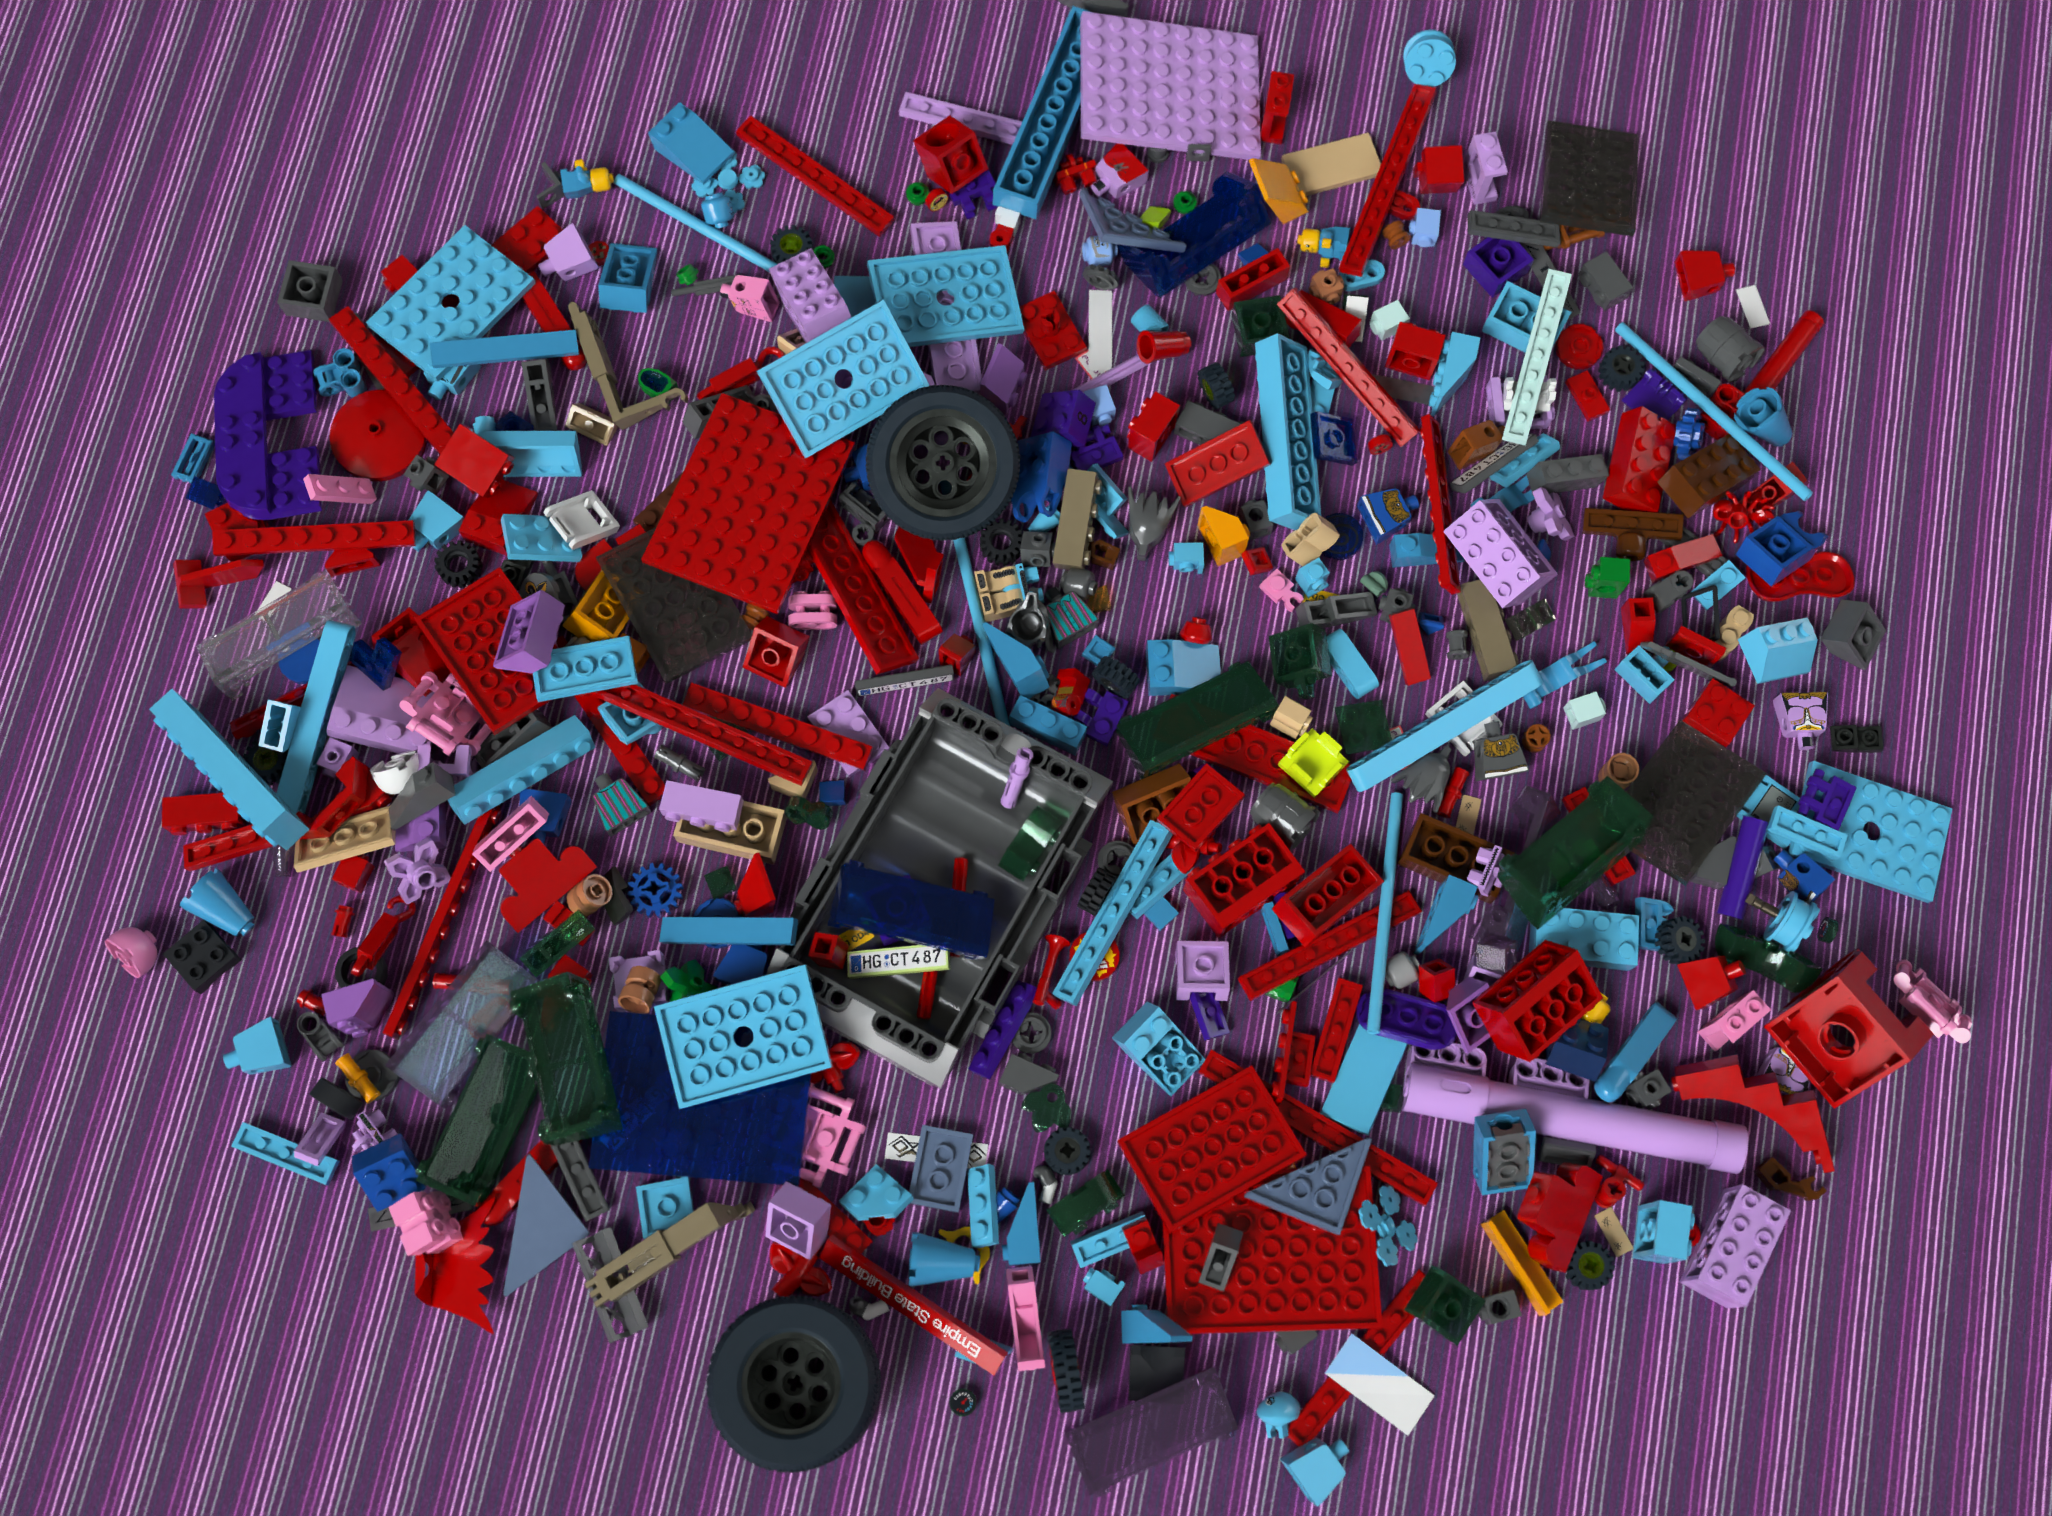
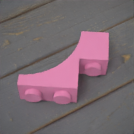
M1032 1266L1006 1269L1018 1371L1045 1368Z

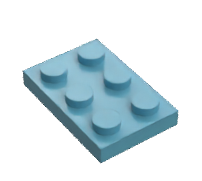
M503 514L501 517L508 559L580 562L582 552L581 548L575 550L570 548V542L566 543L549 521L550 517Z

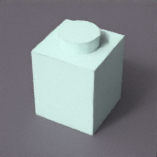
M1396 300L1373 311L1370 328L1383 341L1395 335L1399 322H1409L1410 318L1400 302Z
M1597 692L1569 700L1563 707L1572 730L1598 722L1606 714L1605 702L1602 698H1599Z

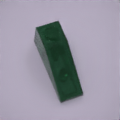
M578 909L527 948L519 959L535 977H538L596 928Z

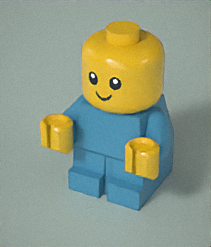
M583 159L574 161L576 168L574 172H568L567 169L560 170L563 192L566 199L579 198L593 191H608L611 189V183H614L613 174H609L606 167L594 168L589 172L584 165Z
M1331 227L1321 229V232L1317 229L1305 228L1302 231V235H1298L1297 244H1300L1302 252H1318V254H1321L1323 257L1320 261V267L1329 268L1331 258H1338L1339 261L1342 260L1349 243L1350 228Z

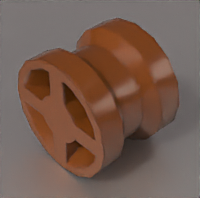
M1401 220L1392 222L1382 231L1384 238L1389 240L1388 245L1391 250L1402 247L1411 239L1409 232L1403 229L1404 224Z
M748 603L745 614L741 615L738 620L742 625L754 631L755 626L766 616H769V613L765 609Z
M1542 724L1530 726L1522 736L1523 747L1532 753L1542 751L1550 741L1551 735L1549 730Z

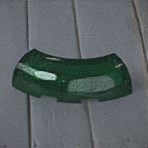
M1721 923L1717 929L1715 948L1718 956H1725L1729 964L1740 960L1745 968L1775 981L1792 993H1798L1807 989L1816 981L1823 970L1798 952H1787L1779 948L1780 943L1774 940L1767 941L1762 935L1758 938L1746 933V929Z

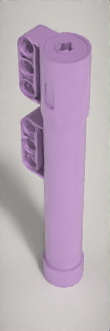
M1452 1043L1450 1046L1438 1050H1430L1412 1045L1408 1052L1401 1094V1110L1405 1112L1474 1124L1475 1116L1527 1109L1536 1129V1134L1704 1165L1706 1169L1732 1174L1740 1173L1746 1161L1748 1151V1131L1746 1126L1715 1119L1706 1121L1589 1099V1079L1546 1065V1060L1536 1058L1528 1062L1519 1058L1509 1072L1508 1083L1489 1080L1485 1076L1486 1054L1477 1047L1471 1052L1465 1053L1462 1044ZM1416 1050H1423L1427 1056L1419 1055ZM1442 1054H1446L1449 1057H1451L1452 1061L1445 1060L1442 1057ZM1467 1059L1474 1060L1477 1066L1471 1065ZM1518 1069H1524L1528 1076L1521 1074ZM1544 1073L1550 1074L1553 1080L1547 1079ZM1570 1078H1573L1576 1081H1578L1579 1085L1573 1084L1570 1081Z

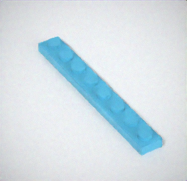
M1153 820L1149 821L1052 994L1057 998L1074 1006H1077L1173 835L1160 823Z

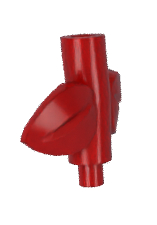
M1216 830L1196 852L1174 834L1172 835L1166 848L1173 849L1172 860L1181 873L1186 874L1194 867L1200 853L1212 855L1213 852H1221L1222 844L1215 842L1212 838L1216 834Z
M825 1035L833 1067L793 1078L794 1084L804 1086L806 1081L815 1085L824 1077L827 1085H832L835 1093H838L845 1089L841 1081L844 1079L841 1070L849 1069L856 1063L860 1050L855 1044L848 1041H839L830 1048Z
M773 1242L769 1253L770 1263L774 1270L785 1275L774 1285L772 1290L780 1297L790 1296L798 1287L809 1296H821L830 1292L832 1283L828 1274L821 1267L814 1266L819 1259L816 1255L822 1246L809 1260L781 1244Z

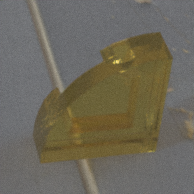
M1107 585L1099 587L1095 595L1090 596L1087 606L1093 613L1111 610Z

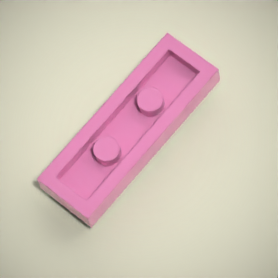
M308 474L303 479L310 500L372 504L377 500L371 481L368 478Z

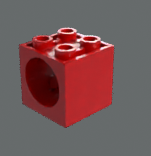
M950 115L913 140L928 178L951 194L988 170L975 132Z

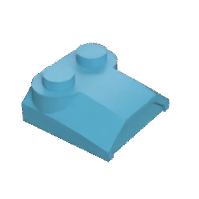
M639 681L638 684H635L639 687L644 688ZM609 702L598 706V711L605 723L618 739L626 745L647 734H656L663 728L662 725Z

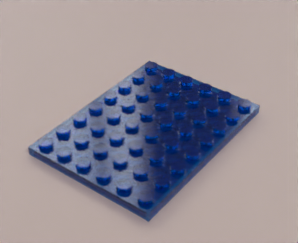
M609 1011L589 1168L782 1186L785 1182L799 1187L812 1073L679 1109L656 1015ZM746 1026L739 1027L734 1033V1040L741 1047H747L753 1041V1032Z

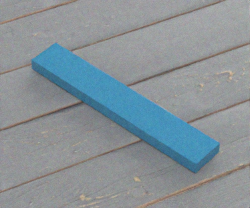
M576 330L430 343L433 368L579 355Z
M663 917L659 942L663 944L795 945L798 919Z

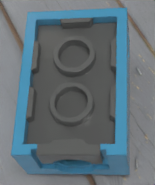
M1527 1109L1474 1117L1473 1175L1481 1195L1528 1188L1534 1174L1536 1129Z

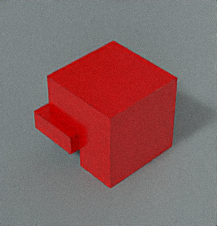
M1462 145L1425 147L1421 152L1422 162H1417L1413 167V178L1419 177L1420 194L1456 193L1464 183Z

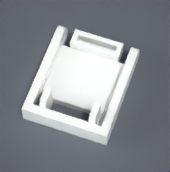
M593 490L551 505L544 510L545 516L550 517L549 521L566 543L570 542L569 546L572 550L615 534L620 527L619 523ZM587 509H594L602 520L600 525Z
M1462 681L1427 710L1426 716L1430 718L1443 710L1442 706L1455 695L1460 700L1472 693L1473 690ZM1493 714L1449 741L1466 757L1470 753L1469 748L1474 750L1475 741L1487 738L1484 724L1499 721L1500 727L1503 724Z

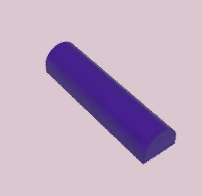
M1743 816L1733 852L1727 885L1723 888L1717 909L1718 914L1740 920L1744 919L1748 904L1745 900L1752 890L1769 822Z

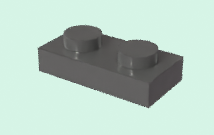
M1681 356L1673 366L1708 398L1711 397L1721 382L1714 374L1702 370L1693 361L1684 359Z

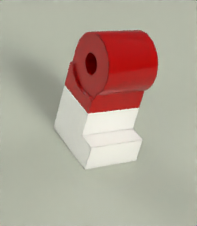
M998 206L995 213V223L998 225L996 230L990 235V247L1005 245L1008 253L1020 225V213Z

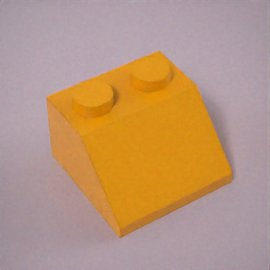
M1208 506L1202 507L1197 526L1217 566L1242 557L1241 554L1246 550L1250 537L1246 524H1242L1238 517Z

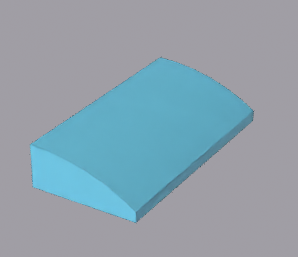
M479 431L478 435L496 447L515 457L512 462L514 463L513 469L504 477H582L581 456L576 431Z

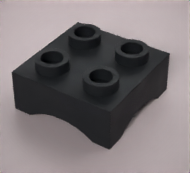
M202 920L163 953L190 987L200 994L205 992L219 976L241 961V958L222 939L216 929L205 920Z
M1130 1345L1128 1401L1183 1403L1185 1348Z

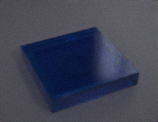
M1317 411L1311 413L1314 459L1350 466L1357 463L1353 419Z

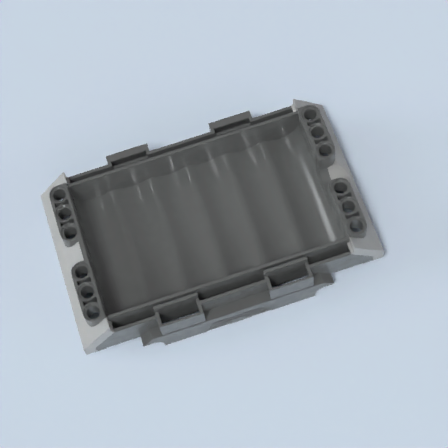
M937 688L919 707V713L903 741L897 739L888 751L884 749L859 791L860 799L825 858H819L795 899L796 907L789 917L798 919L795 945H781L779 949L776 948L766 975L807 965L811 983L814 981L823 983L822 990L814 993L823 1026L930 1086L942 1089L971 1034L973 1033L982 1039L985 1038L1079 873L1083 861L1093 845L1082 837L1112 787L1113 781ZM944 709H952L954 714L950 717H945L941 712ZM967 720H972L976 723V726L972 729H967L963 726V723ZM989 732H994L998 735V738L990 741L985 738V735ZM1026 747L1033 752V756H1040L1043 761L1036 765L1030 762V772L1028 777L1024 779L1016 806H1012L1010 809L1005 808L1000 800L1010 776V765L1015 761L1018 749ZM1059 767L1062 768L1065 773L1062 776L1057 777L1054 776L1051 771L1052 769ZM1078 779H1082L1087 783V786L1080 789L1074 786L1073 783ZM957 857L968 859L960 957H950V970L938 971L932 1013L929 1020L917 1017L924 972L850 979L848 977L847 955L842 970L818 966L808 956L815 932L840 935L863 921L867 922L874 938L851 951L928 944L931 926L884 947L863 901V894L908 874L928 914L930 923L932 924L933 919L945 920L946 926L943 943H946L948 940L954 859ZM1063 858L1074 864L1056 895L1047 890L1046 887ZM1002 967L1013 973L994 1007L983 1001ZM841 993L846 996L843 1004L834 1005L832 1003L834 995ZM889 1019L891 1026L888 1030L882 1031L877 1028L879 1020ZM903 1032H912L914 1039L910 1043H902L900 1035ZM927 1044H934L937 1047V1051L932 1056H926L922 1052L923 1047Z

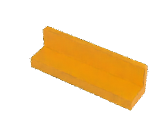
M1504 1210L1480 1224L1539 1316L1548 1315L1551 1313L1550 1310L1563 1303V1300L1539 1263L1529 1256L1528 1246Z

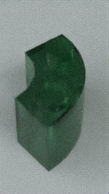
M1036 806L1006 849L998 866L1024 882L1029 874L1034 876L1041 866V863L1038 862L1049 844L1053 846L1060 835L1058 829L1062 821Z
M1107 1169L1046 1211L1063 1237L1071 1232L1076 1236L1088 1228L1086 1222L1103 1211L1107 1215L1119 1207L1117 1201L1123 1198L1125 1194Z

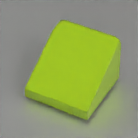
M1150 206L1140 216V219H1142L1143 224L1151 229L1154 226L1161 229L1169 220L1171 210Z

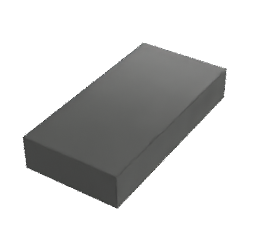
M1544 1137L1538 1152V1161L1559 1165L1569 1162L1591 1168L1596 1154V1145Z

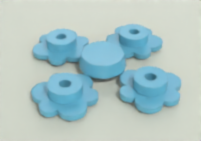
M734 151L735 154L720 168L721 172L718 175V181L711 177L703 185L694 178V183L691 187L692 190L696 191L698 197H705L706 195L714 194V189L719 184L721 188L727 190L725 195L730 198L735 214L737 210L745 207V203L742 200L743 195L732 190L738 184V179L747 189L752 187L760 188L763 185L762 180L765 178V173L761 171L758 165H752L750 168L744 167L743 173L738 177L732 170V167H736L738 164L736 160L737 153Z
M1382 1186L1379 1189V1202L1386 1214L1380 1216L1377 1206L1371 1204L1369 1200L1362 1202L1359 1214L1364 1228H1370L1372 1231L1377 1230L1378 1234L1383 1237V1239L1381 1238L1377 1241L1378 1248L1376 1253L1378 1258L1383 1260L1385 1266H1390L1398 1263L1396 1255L1398 1249L1396 1245H1393L1391 1239L1395 1231L1402 1247L1405 1246L1408 1251L1415 1249V1243L1418 1242V1238L1412 1223L1402 1220L1399 1226H1395L1393 1219L1389 1215L1399 1212L1400 1196L1397 1192H1394L1392 1186Z

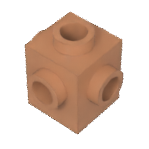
M1334 268L1328 271L1321 270L1312 277L1309 294L1333 305L1340 301L1344 289V281L1340 275L1336 274Z

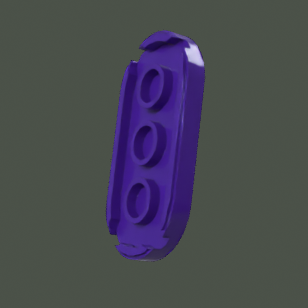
M1384 988L1380 1033L1375 1035L1430 1050L1446 1048L1458 1036L1446 1010V1005ZM1365 993L1361 996L1356 1012L1358 1022L1366 1031L1370 993Z

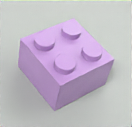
M785 1182L769 1201L765 1237L811 1260L827 1240L831 1204L809 1194L798 1186Z

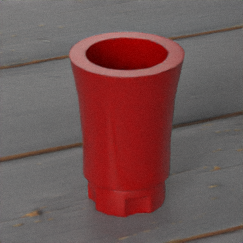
M1143 330L1137 338V353L1140 360L1145 364L1186 355L1191 347L1190 336L1183 331L1156 332Z

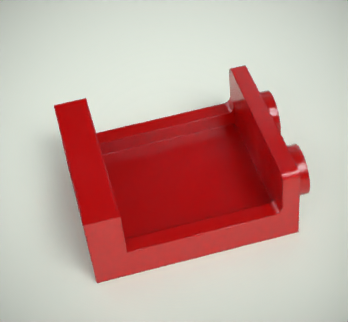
M1271 72L1260 132V141L1282 145L1285 121L1289 113L1294 81L1293 74Z
M459 424L434 465L482 497L490 498L499 491L501 487L500 481L504 475L507 476L513 469L514 463L512 462L515 457L507 454L475 433V430L469 426Z

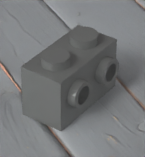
M1607 251L1583 264L1578 274L1581 284L1587 287L1593 296L1594 302L1601 306L1604 311L1626 300L1633 289V286Z

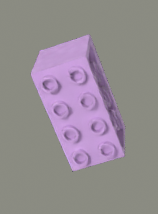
M811 248L769 269L783 305L805 343L851 318L845 301Z
M1500 499L1479 500L1443 531L1502 608L1521 605L1558 575Z
M1743 1184L1723 1189L1679 1282L1725 1308L1747 1306L1791 1210Z

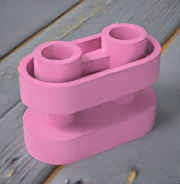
M797 591L789 596L788 608L796 611V613L788 616L789 627L796 630H828L837 627V615L830 613V611L837 609V602L830 591H820L818 594Z

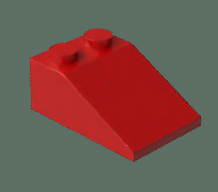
M501 480V487L495 496L486 498L479 495L468 509L459 532L466 542L507 556L501 517L503 514L529 515L538 492Z

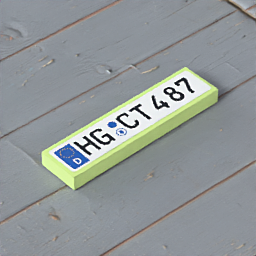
M946 942L847 952L848 977L854 979L950 970L949 944Z

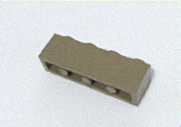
M1076 469L1067 470L1053 556V565L1057 569H1085V565L1090 564L1091 551H1088L1089 541L1093 542L1095 533L1092 521L1098 515V504L1095 502L1097 494L1100 495L1102 490V480H1099L1097 472Z
M1481 580L1463 583L1460 585L1461 592L1457 593L1483 680L1484 682L1493 680L1519 664L1518 657L1515 652H1512L1510 646L1511 635L1508 629L1505 630L1503 624L1504 613L1502 608L1498 607L1496 599Z

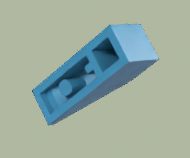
M1412 533L1393 536L1389 544L1392 568L1437 564L1435 559L1437 545L1432 534ZM1456 549L1457 562H1464L1465 559Z
M1034 1182L1028 1183L1007 1236V1244L1002 1245L1003 1261L1008 1260L1009 1266L1041 1263Z
M1132 1305V1310L1121 1311L1122 1344L1193 1341L1191 1334L1161 1311L1148 1310V1305Z

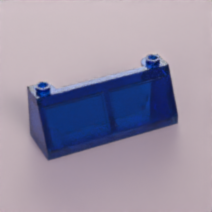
M1228 171L1220 175L1212 185L1213 197L1162 230L1170 235L1169 239L1182 241L1186 244V249L1183 253L1117 244L1124 264L1156 296L1161 298L1271 224L1256 183Z
M849 860V864L844 863L841 865L828 926L839 929L841 927L849 928L850 926V930H860L952 952L955 955L964 954V958L978 961L987 958L995 899L988 898V893L973 890V894L864 868V863Z

